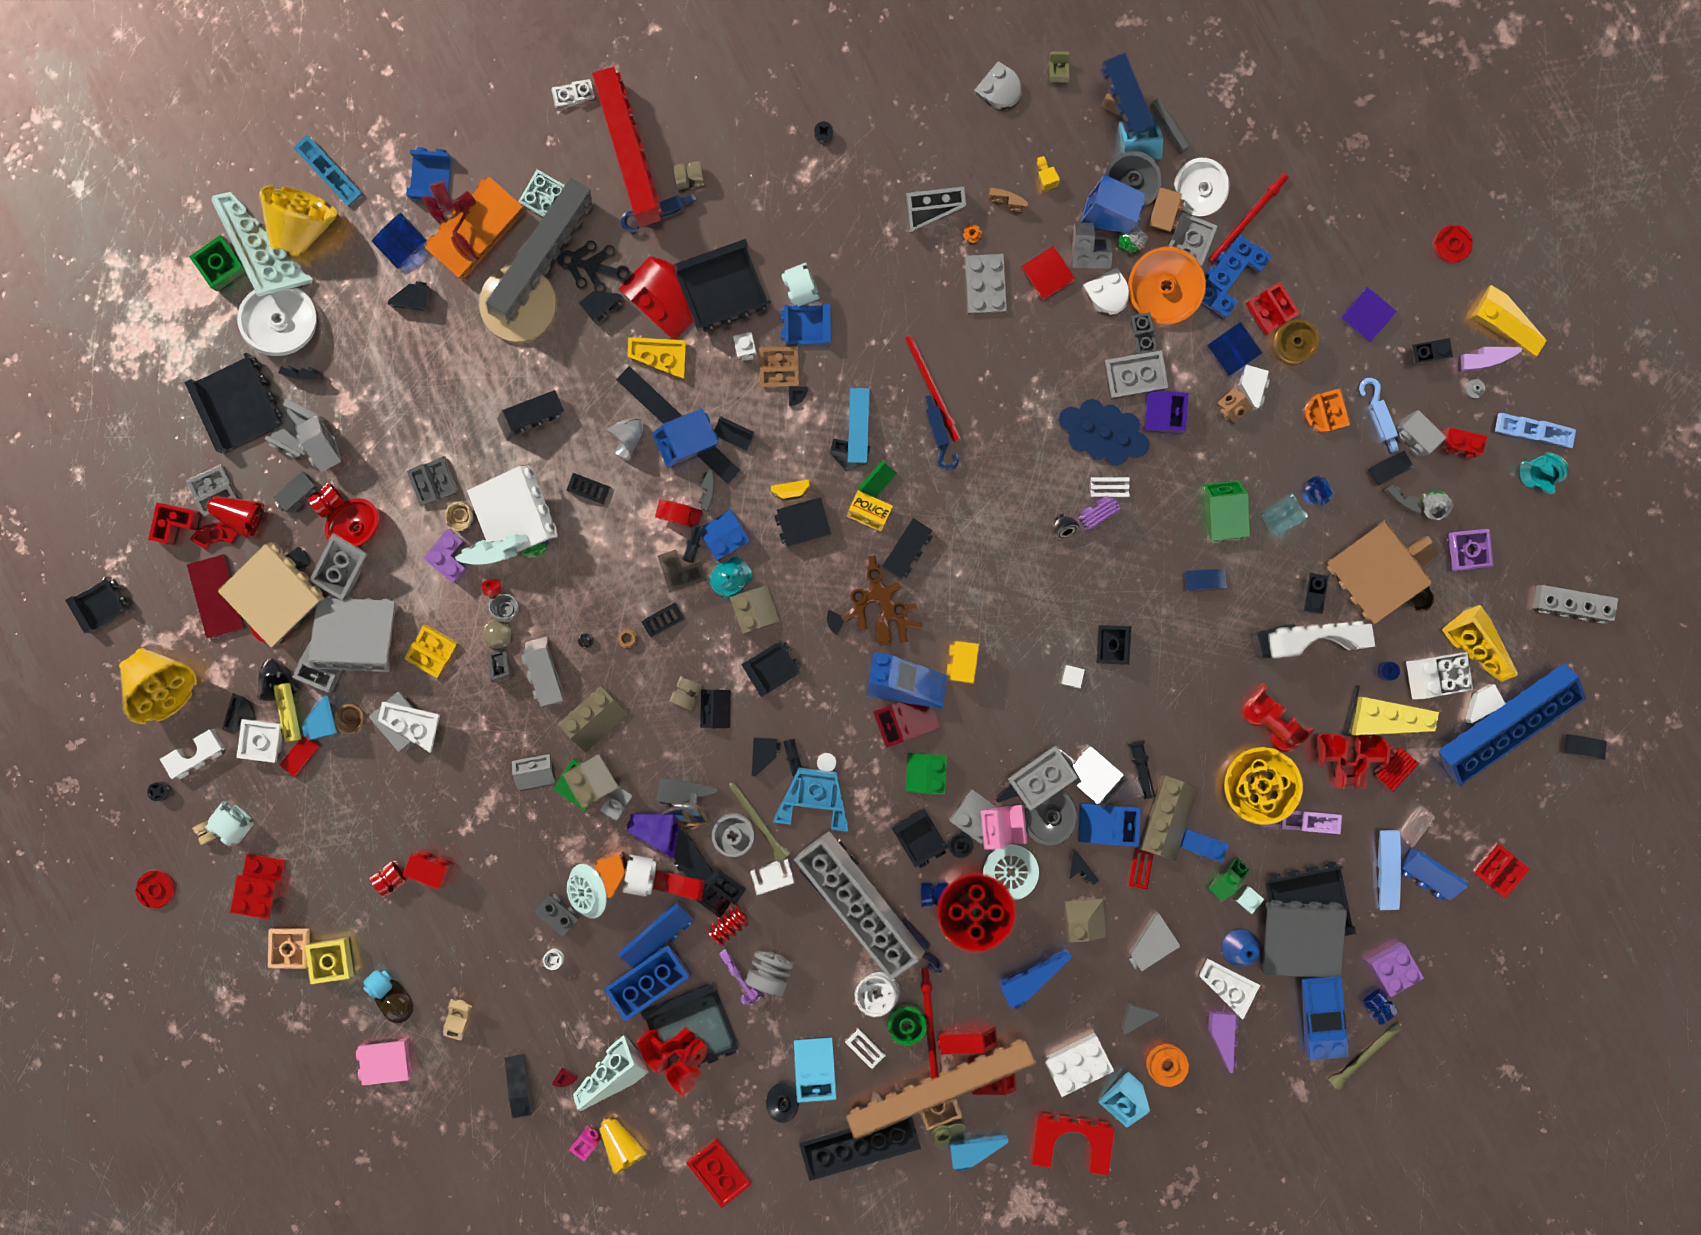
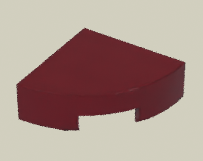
M562 1067L551 1085L556 1087L569 1086L578 1079V1076Z

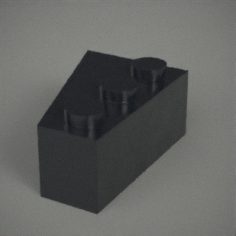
M553 390L503 409L497 421L507 440L513 436L523 434L531 428L541 427L547 421L554 422L559 420L564 409L556 391Z

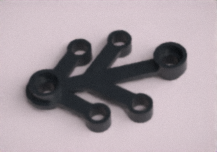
M589 240L576 251L565 250L558 257L559 265L563 269L570 270L576 280V286L581 290L587 288L588 282L584 277H581L576 266L585 269L594 284L595 291H597L598 285H603L604 287L600 292L606 291L605 284L600 281L595 271L616 276L621 282H626L631 277V272L627 266L621 265L614 268L598 264L599 261L606 257H613L616 254V250L612 245L605 246L604 250L587 260L579 259L587 252L593 253L597 250L595 241ZM591 243L595 245L592 250L588 249V245ZM608 248L613 249L612 254L606 253ZM570 257L571 262L565 263V258ZM622 271L627 272L624 278L620 277ZM580 280L585 281V285L582 287L578 285Z

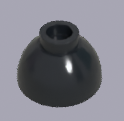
M1059 514L1055 517L1053 527L1055 538L1067 539L1078 531L1079 524L1075 519L1065 516V514Z

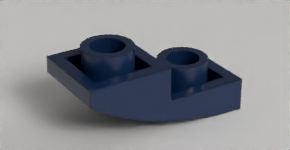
M1225 569L1184 572L1186 591L1223 590L1227 588Z

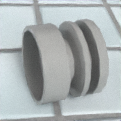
M756 951L754 956L760 960H753L752 964L759 968V970H749L745 983L760 991L783 996L787 982L781 979L780 976L789 977L790 972L785 969H792L794 963L773 952Z

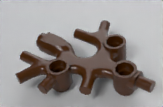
M868 556L867 578L870 581V587L866 591L855 589L851 593V600L854 606L841 618L844 623L852 618H857L860 630H866L865 608L869 603H879L882 612L877 619L875 628L879 645L891 644L890 622L893 620L898 623L900 642H908L907 629L911 628L920 631L922 623L907 618V613L917 611L916 603L908 605L902 602L894 603L892 596L895 592L902 589L900 584L897 582L890 587H886L882 583V571L876 562V556ZM874 571L878 573V577L875 579L871 577V573ZM857 593L862 595L861 600L855 599ZM898 606L903 608V612L900 614L896 612V607Z

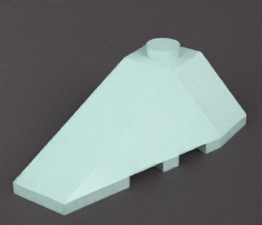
M623 1035L608 1048L606 1057L602 1062L599 1061L595 1065L597 1069L591 1077H586L574 1093L573 1097L578 1111H582L635 1084L648 1073L646 1063L640 1052L626 1036Z

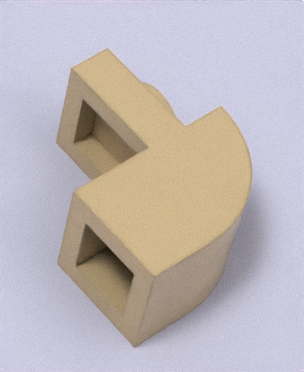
M451 999L449 1014L443 1027V1036L462 1041L470 1018L471 1005L463 1000L455 1001Z

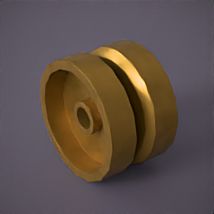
M1296 319L1287 322L1277 330L1273 337L1272 345L1278 359L1286 364L1295 365L1303 363L1315 354L1319 347L1320 339L1318 331L1313 324L1306 320Z

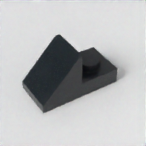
M1073 849L1070 855L1068 879L1082 871L1083 873L1080 875L1087 884L1091 882L1095 885L1100 880L1079 853Z

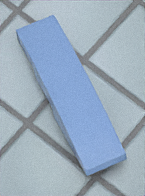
M1498 413L1495 432L1535 442L1573 448L1576 429L1546 421Z
M1380 831L1377 864L1379 867L1378 887L1380 889L1378 907L1380 910H1399L1401 890L1400 831Z

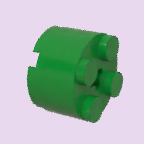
M913 1004L897 1005L888 1016V1031L896 1043L910 1046L919 1042L924 1037L927 1028L924 1013ZM906 1021H910V1025H912V1026H908L907 1028H904V1024H902V1023H906Z

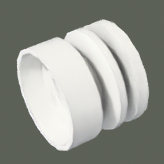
M873 972L859 983L855 992L856 1004L859 1009L866 1015L873 1017L888 1013L898 1002L900 996L899 984L896 979L890 980L884 972ZM878 989H881V994H883L880 997L877 996Z

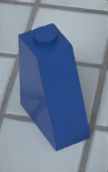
M1186 829L1180 847L1223 863L1229 844Z

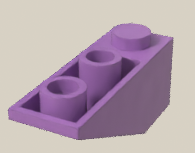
M1210 1011L1209 1032L1227 1070L1233 1073V1068L1237 1066L1234 1048L1238 1046L1235 1029H1238L1239 1019L1233 1012Z

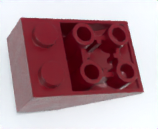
M897 702L873 711L886 748L940 728L933 707Z

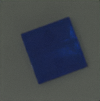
M402 213L395 216L371 240L397 269L401 268L411 255L416 254L427 241Z
M1239 322L1208 344V347L1229 376L1263 353L1242 322Z

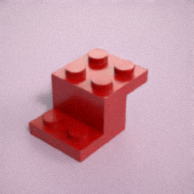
M246 853L243 873L236 875L230 913L270 919L273 900L280 896L286 859Z

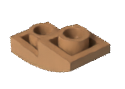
M990 187L989 199H993V202L1003 203L1004 200H1007V208H1011V211L1022 212L1023 209L1026 210L1028 202L1020 196L1006 190Z

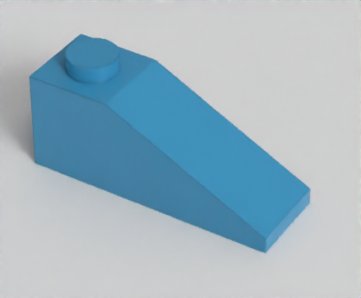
M1007 1135L950 1142L953 1169L966 1171L969 1169L968 1167L975 1166L1008 1143Z

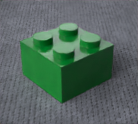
M219 235L189 256L207 284L216 292L246 272L238 254L222 235Z

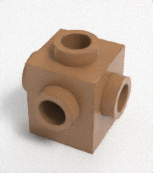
M1233 388L1218 402L1221 408V415L1226 420L1231 419L1235 423L1252 409L1247 397L1236 388Z

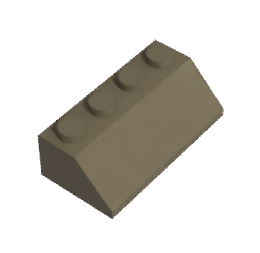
M1168 776L1161 777L1139 846L1140 850L1176 861L1199 788Z

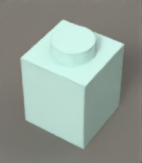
M1247 885L1234 898L1239 905L1251 914L1264 900Z

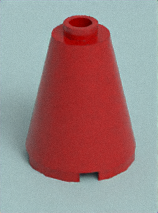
M215 496L213 499H209L207 509L210 515L243 537L250 539V536L253 537L262 522V518L259 515L260 512L264 513V504L258 501Z

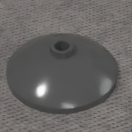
M1128 151L1119 154L1110 162L1105 172L1106 176L1144 193L1143 202H1145V206L1157 197L1162 186V174L1158 164L1152 157L1139 151ZM1137 174L1139 179H1134L1132 175Z
M1063 790L1058 791L1031 811L1026 805L1024 807L1026 831L1033 840L1042 845H1059L1067 841L1076 829L1078 822L1077 807L1073 799ZM1055 814L1058 816L1057 820H1054Z

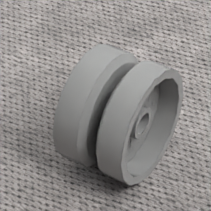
M729 813L722 816L712 830V842L715 848L721 854L728 857H738L745 854L751 848L755 839V829L752 822L746 816L739 813ZM731 831L737 833L736 838L730 836Z

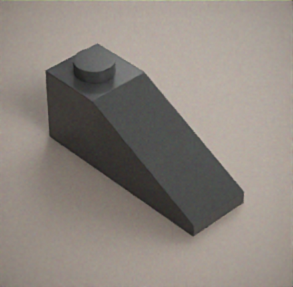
M661 777L656 801H660L662 806L671 807L672 804L690 800L691 793H697L699 798L716 793L718 787Z

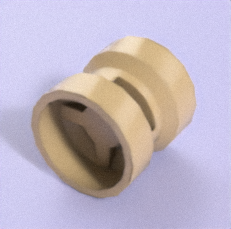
M207 821L192 828L194 833L198 834L200 845L219 837L216 833L214 834L207 830Z

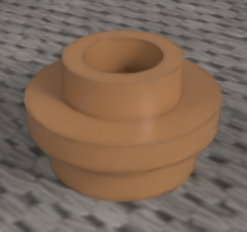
M625 629L620 632L618 641L622 647L632 648L637 643V634L633 630ZM626 635H630L632 638L629 643L625 641Z

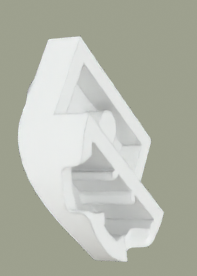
M1117 267L1083 285L1093 302V307L1098 312L1102 311L1112 315L1121 312L1127 306L1129 299L1128 284Z

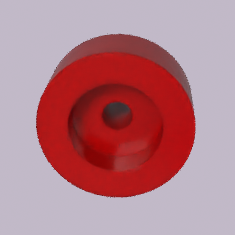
M496 579L486 580L481 585L483 594L489 596L490 599L495 598L502 591L501 582Z

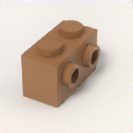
M1160 187L1149 227L1169 233L1172 232V229L1177 228L1179 218L1176 216L1178 210L1182 211L1185 199H1182V193Z

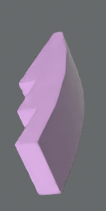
M1294 810L1291 815L1280 822L1259 826L1340 834L1342 815Z

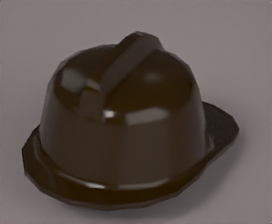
M390 980L392 989L381 999L375 998V1002L385 1018L393 1023H402L411 1016L413 1004L403 987L397 981Z

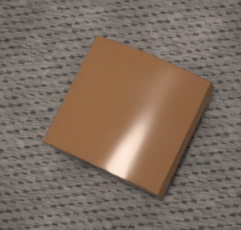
M798 346L759 347L760 387L799 386Z

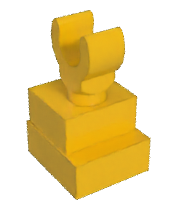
M1044 156L1037 158V165L1040 169L1038 178L1042 191L1045 192L1058 187L1060 179L1054 166L1048 168Z

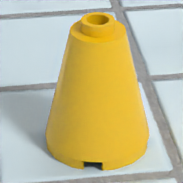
M608 1118L601 1123L602 1127L599 1130L614 1174L626 1170L648 1154L617 1119L612 1120Z

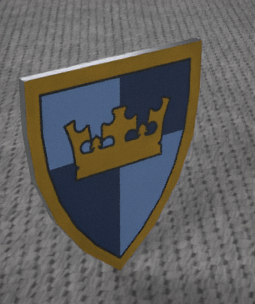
M697 793L690 794L689 803H675V808L668 809L662 813V815H674L679 821L710 823L700 807L697 806Z

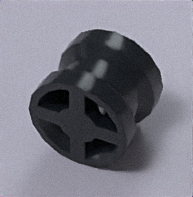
M825 121L817 123L814 129L816 140L822 144L832 140L833 127L830 123Z
M165 782L152 783L147 789V795L153 801H163L171 793L170 786Z

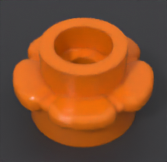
M976 224L967 225L964 228V239L970 243H976L982 236L979 226Z

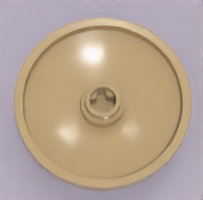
M510 266L502 268L490 276L482 288L479 299L482 319L486 326L501 339L518 343L531 341L542 335L553 322L557 306L554 289L545 276L542 275L537 289L529 293V300L526 305H521L519 308V314L515 321H510L506 325L488 313L485 303Z

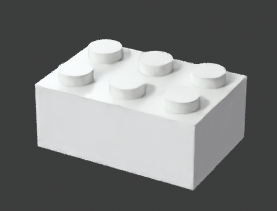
M1095 1033L1043 1058L1062 1097L1114 1071Z

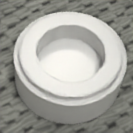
M823 753L817 759V766L822 771H832L836 766V759L830 753Z

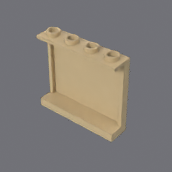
M272 542L265 544L218 590L270 647L278 645L283 640L282 638L313 607L325 599L322 591L308 581L309 577L295 567V562L282 553L279 545Z

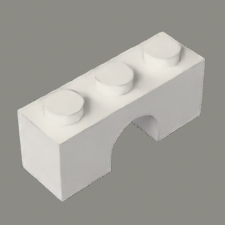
M209 729L193 739L197 746V752L194 757L190 758L186 756L182 749H176L160 759L171 779L178 778L181 780L189 775L188 771L195 768L197 770L205 766L206 760L210 758L214 760L223 755L221 751L225 750L226 747L215 729Z

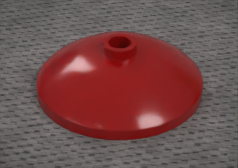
M355 498L345 501L339 507L334 508L329 514L325 523L326 539L329 542L332 534H335L357 548L362 547L377 532L380 522L379 512L370 501Z

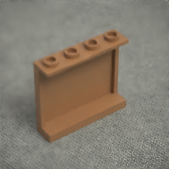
M1386 520L1380 522L1377 527L1337 556L1328 560L1329 566L1327 568L1333 576L1337 575L1339 577L1341 587L1345 591L1349 590L1352 594L1351 600L1356 606L1360 605L1362 607L1364 617L1368 621L1372 620L1374 624L1432 584L1431 578Z

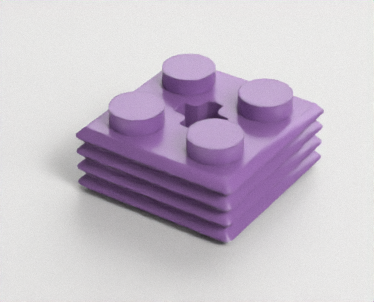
M1105 496L1096 502V507L1090 506L1080 512L1081 516L1078 520H1081L1083 527H1085L1084 530L1092 529L1121 511L1117 501H1114L1115 498Z
M1490 529L1449 533L1453 571L1493 567ZM1470 546L1475 549L1471 554L1467 551V548Z

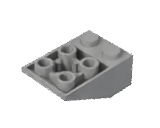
M310 641L292 678L323 691L334 692L342 670L312 669L308 661Z

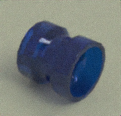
M1382 662L1377 667V675L1382 680H1395L1400 675V667L1395 662Z

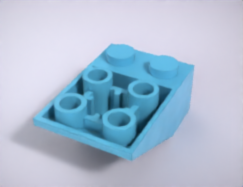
M832 1037L794 1040L797 1102L836 1100Z

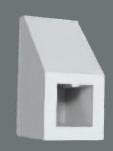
M1246 365L1243 367L1238 386L1247 397L1252 409L1256 410L1264 403L1265 395L1262 394L1264 387L1267 388L1270 381L1269 371Z
M1489 684L1472 694L1465 718L1467 723L1476 724L1485 719L1484 716L1505 705L1495 684Z

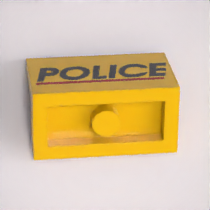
M858 490L846 517L881 532L893 506Z

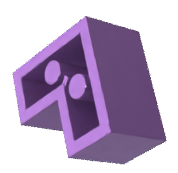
M447 529L423 559L452 583L457 584L468 571V568L460 561H456L454 556L464 546L466 541L454 531Z

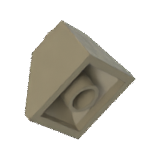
M1103 899L1065 901L1067 940L1069 942L1092 941L1106 937Z

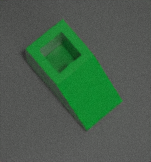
M1236 856L1215 877L1208 889L1223 902L1238 890L1250 868Z

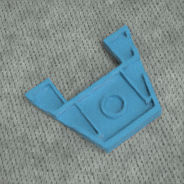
M798 768L774 817V823L791 825L793 806L833 810L831 830L848 832V822L837 772Z

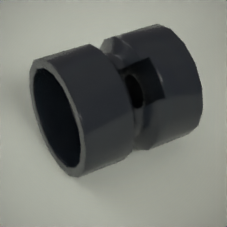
M957 831L950 835L948 848L955 857L965 858L972 853L974 843L967 833Z

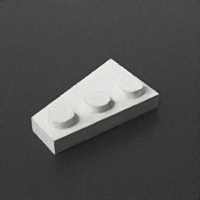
M383 701L378 721L423 747L428 752H432L440 714Z
M1207 958L1199 976L1244 1019L1260 985Z

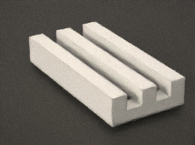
M1129 477L1090 478V497H1129ZM1094 482H1125V485H1095ZM1095 489H1125V493H1095Z
M859 1028L845 1041L871 1069L886 1056ZM858 1035H860L880 1055L878 1058L857 1037ZM853 1040L874 1060L873 1063L852 1043Z

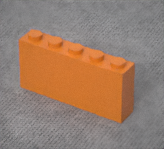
M489 176L486 179L483 178L478 183V188L474 193L471 192L476 200V204L469 209L470 214L466 216L457 231L467 240L476 257L480 259L478 261H470L462 257L451 241V237H453L452 232L464 214L462 212L459 214L454 210L451 214L452 217L439 226L437 234L430 236L426 241L427 245L425 248L461 281L525 211L521 204Z

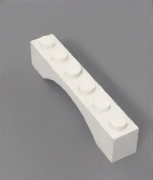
M1363 621L1352 622V626H1349V622L1339 623L1337 627H1334V624L1322 625L1320 629L1319 625L1308 626L1307 630H1304V627L1292 628V631H1289L1288 628L1277 629V633L1269 635L1273 658L1301 654L1306 646L1318 638L1332 640L1347 650L1375 647L1372 624H1364Z

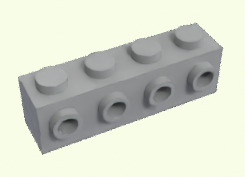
M1538 585L1536 586L1533 608L1539 609L1538 613L1550 614L1552 611L1558 612L1557 616L1569 618L1570 615H1575L1578 620L1588 621L1589 618L1596 619L1595 623L1607 624L1608 621H1615L1618 598Z

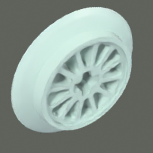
M1010 844L1006 845L1005 848L995 849L988 856L984 864L983 874L994 878L995 874H1003L997 880L1000 881L1006 878L1003 882L1004 885L1010 880V888L1007 889L1012 895L1013 900H1018L1027 896L1035 888L1039 878V867L1030 851L1022 846ZM1006 856H1009V865L1004 859ZM1012 856H1016L1018 858L1012 865ZM1000 859L1005 863V867L998 864ZM1022 859L1024 863L1016 867L1019 860ZM1026 865V871H1018L1021 867ZM995 866L1001 867L1003 871H995ZM1007 868H1015L1014 877L1011 875L1009 877L1006 876L1008 873ZM1019 873H1027V877H1026V879H1024L1023 877L1019 876L1018 874H1019ZM1017 877L1024 881L1021 885H1019ZM1012 880H1015L1018 887L1012 888Z
M586 864L576 865L572 869L567 882L569 901L574 909L585 917L597 918L603 913L606 906L604 884L592 867Z

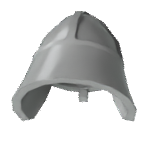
M641 419L622 420L606 429V432L611 433L621 441L615 450V455L621 459L630 460L642 436L643 423Z

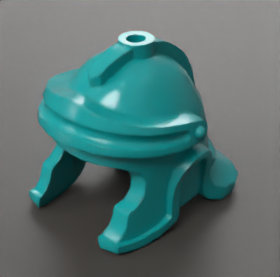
M1549 452L1531 462L1523 461L1520 464L1522 482L1527 487L1538 486L1549 494L1556 493V485L1554 484L1564 481L1569 471L1567 462L1561 456Z
M732 557L727 562L718 563L711 572L708 581L714 592L726 600L740 592L744 585L749 584L752 581L753 575L749 566L741 558Z

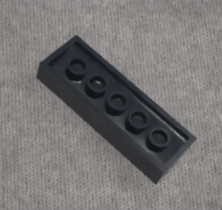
M909 1117L859 1139H855L851 1128L846 1127L799 1141L809 1181L921 1149L913 1117Z

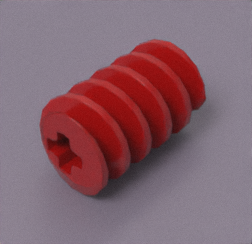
M737 904L735 905L736 912L729 909L731 916L723 914L724 921L717 919L718 926L713 923L711 924L712 931L706 928L711 938L720 946L724 945L723 939L730 941L729 934L734 937L737 935L735 929L740 932L743 930L741 924L745 927L748 926V918Z

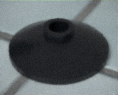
M777 1084L771 1088L767 1095L766 1108L773 1120L779 1123H786L791 1121L798 1112L797 1092L789 1084Z

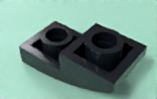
M289 365L287 368L281 366L278 372L283 376L298 381L319 382L323 380V377L318 375L320 371L311 367L308 370L302 367L299 372L298 369Z
M1404 450L1368 470L1379 486L1411 470L1414 466Z
M1566 734L1564 753L1578 757L1605 760L1607 741Z

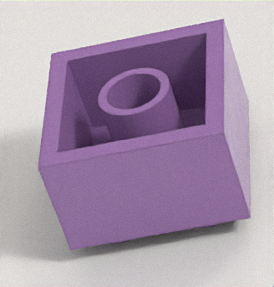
M1401 942L1366 960L1384 993L1389 997L1424 979L1406 945Z

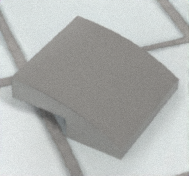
M222 464L186 480L195 498L194 502L202 516L209 514L207 503L210 498L213 499L215 496L238 499Z

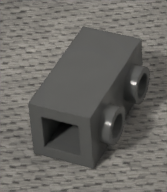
M300 472L273 496L277 501L275 504L282 512L284 510L290 513L292 511L296 512L301 508V503L306 498L308 499L316 493L315 490L319 486L307 473Z

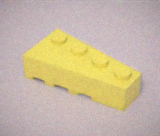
M1358 697L1351 733L1352 735L1435 731L1439 712Z

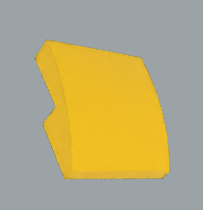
M424 624L404 660L438 678L452 656L458 642Z

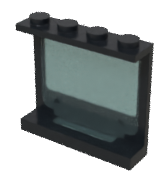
M714 982L641 1011V1016L643 1020H646L649 1030H658L664 1042L673 1039L685 1027L694 1032L695 1038L701 1039L707 1047V1055L700 1064L704 1062L708 1064L719 1060V1056L724 1054L726 1057L731 1056L739 1048L738 1041ZM677 1055L669 1058L670 1064L665 1070L678 1061L679 1057Z

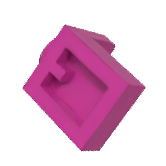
M586 1126L569 1151L582 1161H585L596 1148L602 1136L589 1126Z

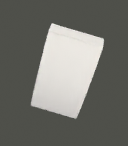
M590 79L552 88L556 108L582 103L595 98Z

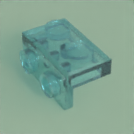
M1292 493L1260 513L1268 531L1276 537L1286 534L1290 528L1302 523L1308 517Z

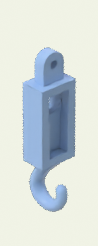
M1366 378L1360 384V394L1366 396L1364 388L1367 384L1375 386L1374 396L1368 408L1381 441L1386 440L1390 451L1394 453L1398 451L1394 438L1398 434L1385 401H1379L1381 385L1374 378Z

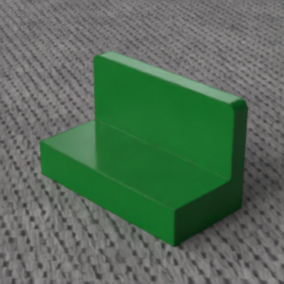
M882 460L859 486L858 490L877 498L897 473Z

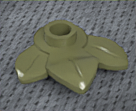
M963 1124L937 1126L932 1132L935 1146L946 1150L950 1141H963L964 1134L962 1131L966 1129V1126Z

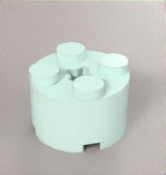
M807 263L784 271V274H781L784 284L790 288L788 296L794 306L797 305L799 307L820 299L819 295L816 294L818 290L813 276L808 272L807 268L809 267Z
M223 801L208 819L206 828L211 833H216L220 836L221 841L228 846L232 843L239 844L254 823L249 822L251 817L243 809L236 805L233 807L228 806L229 802Z

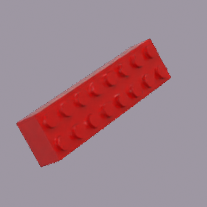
M614 66L593 72V79L638 226L641 227L661 221L659 214L663 213L657 197L621 73H616Z

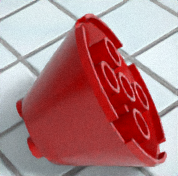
M979 873L967 874L952 881L943 891L937 909L938 922L946 938L956 947L970 952H983L997 947L1010 934L1016 916L1014 900L1005 885L992 876ZM974 907L980 908L979 910H976V913L973 914L972 909Z

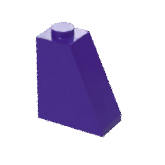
M631 814L630 821L627 823L628 833L635 840L669 858H674L680 821L674 815Z

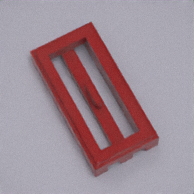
M1134 848L1128 886L1148 890L1154 854ZM1138 853H1141L1137 881L1133 883ZM1145 854L1149 855L1144 885H1142L1140 883L1142 878Z

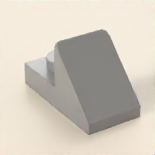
M618 787L612 791L600 811L617 821L629 805L632 795Z

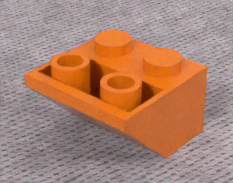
M624 851L601 857L597 860L598 864L595 865L598 875L602 876L608 898H611L617 892L626 875L628 865Z

